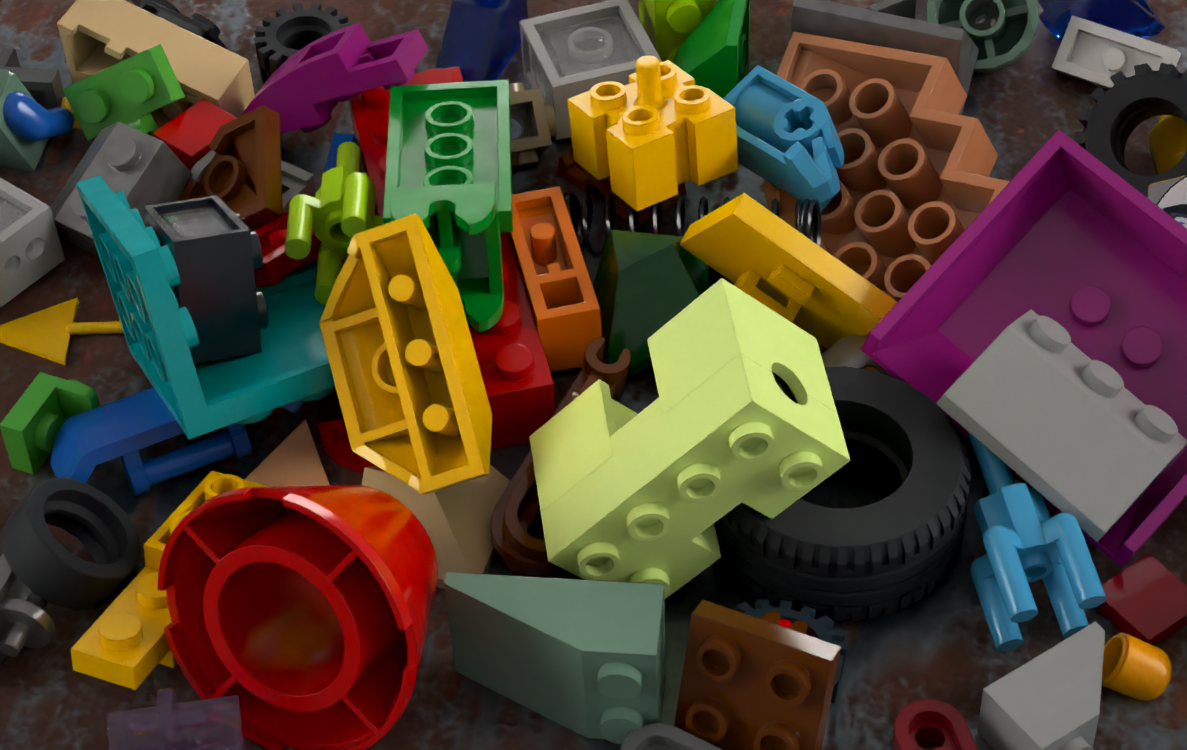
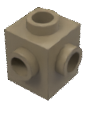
M523 82L509 84L510 117L521 126L520 136L511 139L512 168L538 163L537 153L544 152L552 145L551 136L557 135V125L552 103H544L541 88L525 90Z

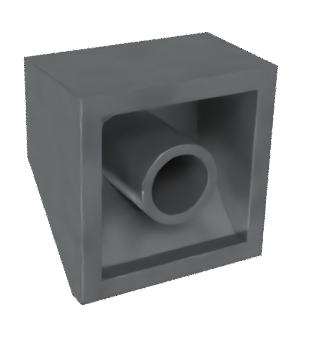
M118 121L99 132L50 206L58 236L99 257L76 186L77 182L100 175L114 193L121 190L124 192L130 209H138L145 225L143 206L177 201L193 174L164 141Z

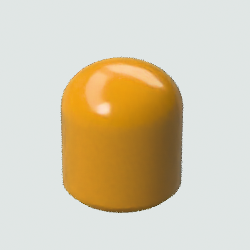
M1119 633L1110 638L1104 646L1102 686L1142 701L1154 700L1166 690L1171 679L1172 666L1168 655L1162 649L1126 633Z

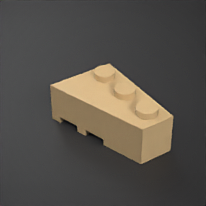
M76 0L57 22L72 84L161 44L185 97L151 112L159 128L203 98L238 118L255 96L248 59L125 0Z

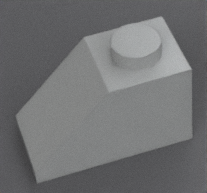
M1095 621L985 687L982 694L977 729L982 738L994 750H1094L1093 744L1100 714L1105 630Z

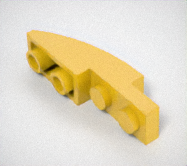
M212 470L143 545L145 567L71 648L73 671L136 690L157 664L174 668L177 662L164 632V628L171 623L166 589L164 591L157 590L160 560L171 533L185 516L214 496L239 488L269 486L241 479L232 474H224Z

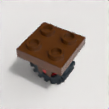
M768 599L756 600L755 609L746 602L737 604L735 610L702 600L691 616L674 727L722 750H821L830 703L835 704L838 697L847 651V643L844 642L845 634L841 628L833 629L834 621L826 615L819 619H814L816 610L804 605L800 612L791 610L792 602L780 600L779 607H771Z

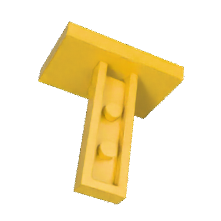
M746 193L739 195L690 224L679 244L733 282L734 286L814 336L817 342L827 349L843 337L870 333L897 303L896 300Z

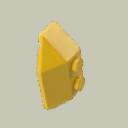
M414 213L354 234L346 252L349 255L335 280L319 322L351 450L425 495L489 475L492 432L491 408L459 290L421 217Z

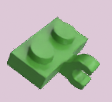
M161 44L63 88L87 141L97 137L102 129L118 121L153 136L152 133L158 130L159 127L154 121L151 112L185 97Z

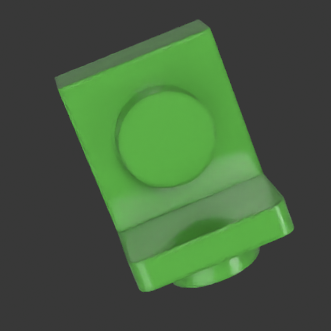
M39 372L0 423V430L12 468L35 475L50 453H52L54 438L63 422L71 416L100 406L96 390L78 380H66Z

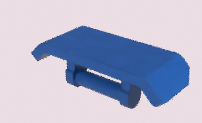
M153 387L66 419L54 438L50 465L57 478H70L87 483L96 465L120 457L134 496L151 491L150 486L231 456L237 459L251 454L252 448L244 424L234 423L223 427L224 432L141 461L139 449L184 433ZM297 400L280 407L297 413L304 401Z

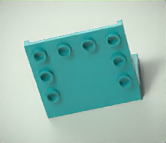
M100 175L76 183L129 351L189 440L234 423L250 424L261 421L268 417L273 409L297 400H318L326 397L334 390L335 384L319 325L326 305L319 303L314 296L317 263L290 272L277 285L256 287V291H261L264 296L268 312V327L260 330L262 352L194 364L189 348L199 345V339L188 309L185 306L179 308L176 297L171 287L181 282L170 249L167 245L160 246L152 226L145 228L138 209H130L127 198L122 190L114 193Z

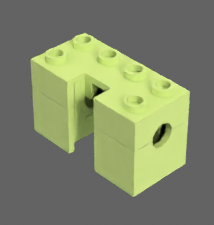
M723 278L719 279L647 339L659 398L638 414L613 400L609 385L598 379L529 436L549 562L584 580L663 584L665 600L721 558L714 523L741 502L773 519L851 461L817 339Z

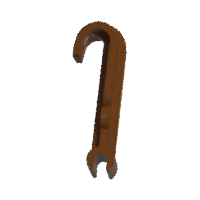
M600 337L592 340L585 350L581 372L552 417L598 379L609 385L611 398L618 401L623 396L631 360L630 350L625 348L617 362L605 364L601 362L605 339ZM531 450L497 501L489 527L491 542L508 569L519 576L543 578L552 576L562 571L563 568L548 561L545 539H538L528 534L541 513Z

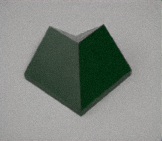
M610 230L594 280L593 289L600 307L602 337L605 339L603 363L613 364L617 362L622 351L625 348L629 349L631 360L627 378L652 366L647 339L710 288L705 263L679 245L683 238L682 236Z

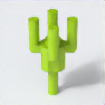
M344 142L339 145L336 167L322 174V184L315 193V197L298 194L291 199L289 205L285 252L293 259L307 257L310 253L313 227L315 236L321 241L318 251L314 296L323 305L327 304L335 280L342 269V260L353 235L384 224L383 217L375 215L376 188L374 182L366 172H359L361 150L354 142Z

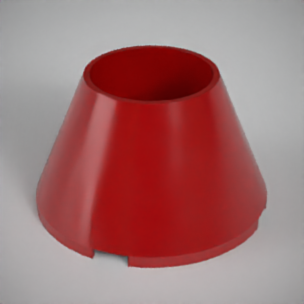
M363 485L252 487L223 492L205 501L185 516L171 533L160 560L157 590L161 591L166 589L167 604L171 623L164 628V632L176 662L195 692L217 716L249 740L269 750H284L286 747L297 750H366L386 735L399 721L412 696L438 582V563L431 539L419 519L398 499L373 487Z

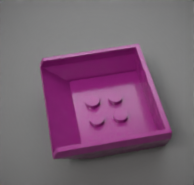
M1059 129L870 331L861 348L866 355L894 378L908 383L937 403L943 394L1007 326L1032 309L1039 316H1047L1063 326L1070 335L1071 343L1091 360H1099L1112 367L1121 376L1124 387L1145 405L1156 406L1167 413L1176 423L1178 433L1187 439V228ZM947 414L957 426L959 432L971 442L968 431ZM1187 445L1098 542L1081 529L1083 536L1119 567L1123 568L1187 497ZM1010 468L1014 479H1016L1019 483H1026L1027 486L1033 488L1028 482H1026L1021 476H1019L1014 470ZM1043 496L1045 504L1056 514L1062 513Z

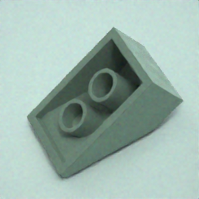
M446 572L444 589L456 672L590 739H605L612 743L623 744L625 738L635 729H641L643 725L661 723L666 680L663 584Z

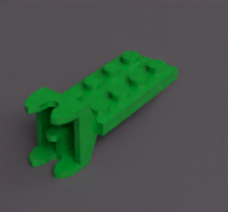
M509 79L391 86L383 222L386 224L414 213L421 217L459 290L467 323L478 332L492 328L500 320L504 310L500 233L513 232Z

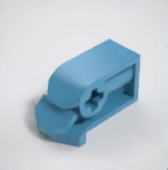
M757 65L723 98L735 107L738 163L793 197L801 199L802 202L806 199L810 201L815 199L819 203L821 212L840 190L836 168L843 167L845 158L842 143L829 111L820 99Z

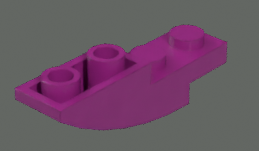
M360 22L333 31L311 42L277 68L240 116L261 105H265L280 114V136L283 133L299 129L304 133L313 132L331 120V112L338 102L349 101L359 96L365 90L381 86L385 90H390L391 86H402L409 82L415 75L414 69L429 48L418 29L370 42Z

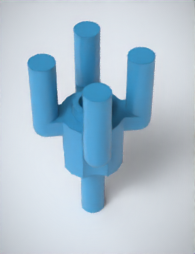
M968 432L990 494L985 498L979 499L974 505V514L987 553L973 561L970 567V574L996 650L998 652H1007L1020 647L1024 643L1017 623L1030 620L1038 614L1028 583L1043 579L1062 635L1067 639L1089 625L1084 609L1097 607L1107 599L1078 520L1075 516L1066 512L1059 513L1050 518L1042 494L1035 488L1027 486L1026 483L1015 484L1010 467Z

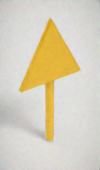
M77 297L1 324L0 343L66 366L72 335L123 333L120 321L75 323L79 304Z

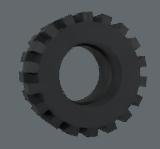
M1148 63L1135 65V75L1127 78L1122 71L1112 75L1110 79L1114 86L1107 92L1098 86L1090 95L1096 104L1092 110L1082 108L1078 120L1084 126L1083 132H1075L1074 141L1147 198L1150 184L1187 175V151L1180 162L1173 168L1152 176L1138 175L1131 172L1126 166L1124 158L1125 146L1130 134L1143 121L1155 116L1172 115L1182 118L1187 123V69L1184 73H1180L1173 64L1161 63L1159 70L1153 71Z

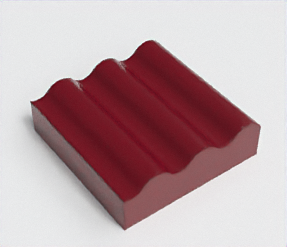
M1147 554L1102 584L1107 599L1096 608L1102 617L1114 622L1120 633H1126L1156 646L1187 625V585L1151 554Z

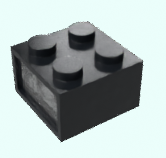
M218 195L143 206L145 227L152 226L160 246H168L179 272L181 283L171 287L176 297L179 308L185 306L188 309L197 331L199 345L189 348L194 364L262 352L260 330L268 327V312L262 292L256 291L254 270L261 269L263 265L262 248L257 232L251 231L244 224L239 213H234Z

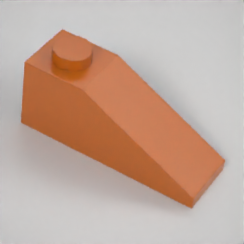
M560 186L512 195L513 232H509V236L550 373L582 367L587 345L592 340L602 337L600 307Z

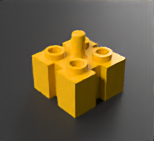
M654 56L640 57L635 63L636 73L628 75V85L624 86L614 81L601 82L594 85L589 91L567 99L574 161L598 180L610 176L611 191L636 211L678 195V185L688 180L700 186L738 170L735 107L709 88L695 85V79L669 60L660 62Z

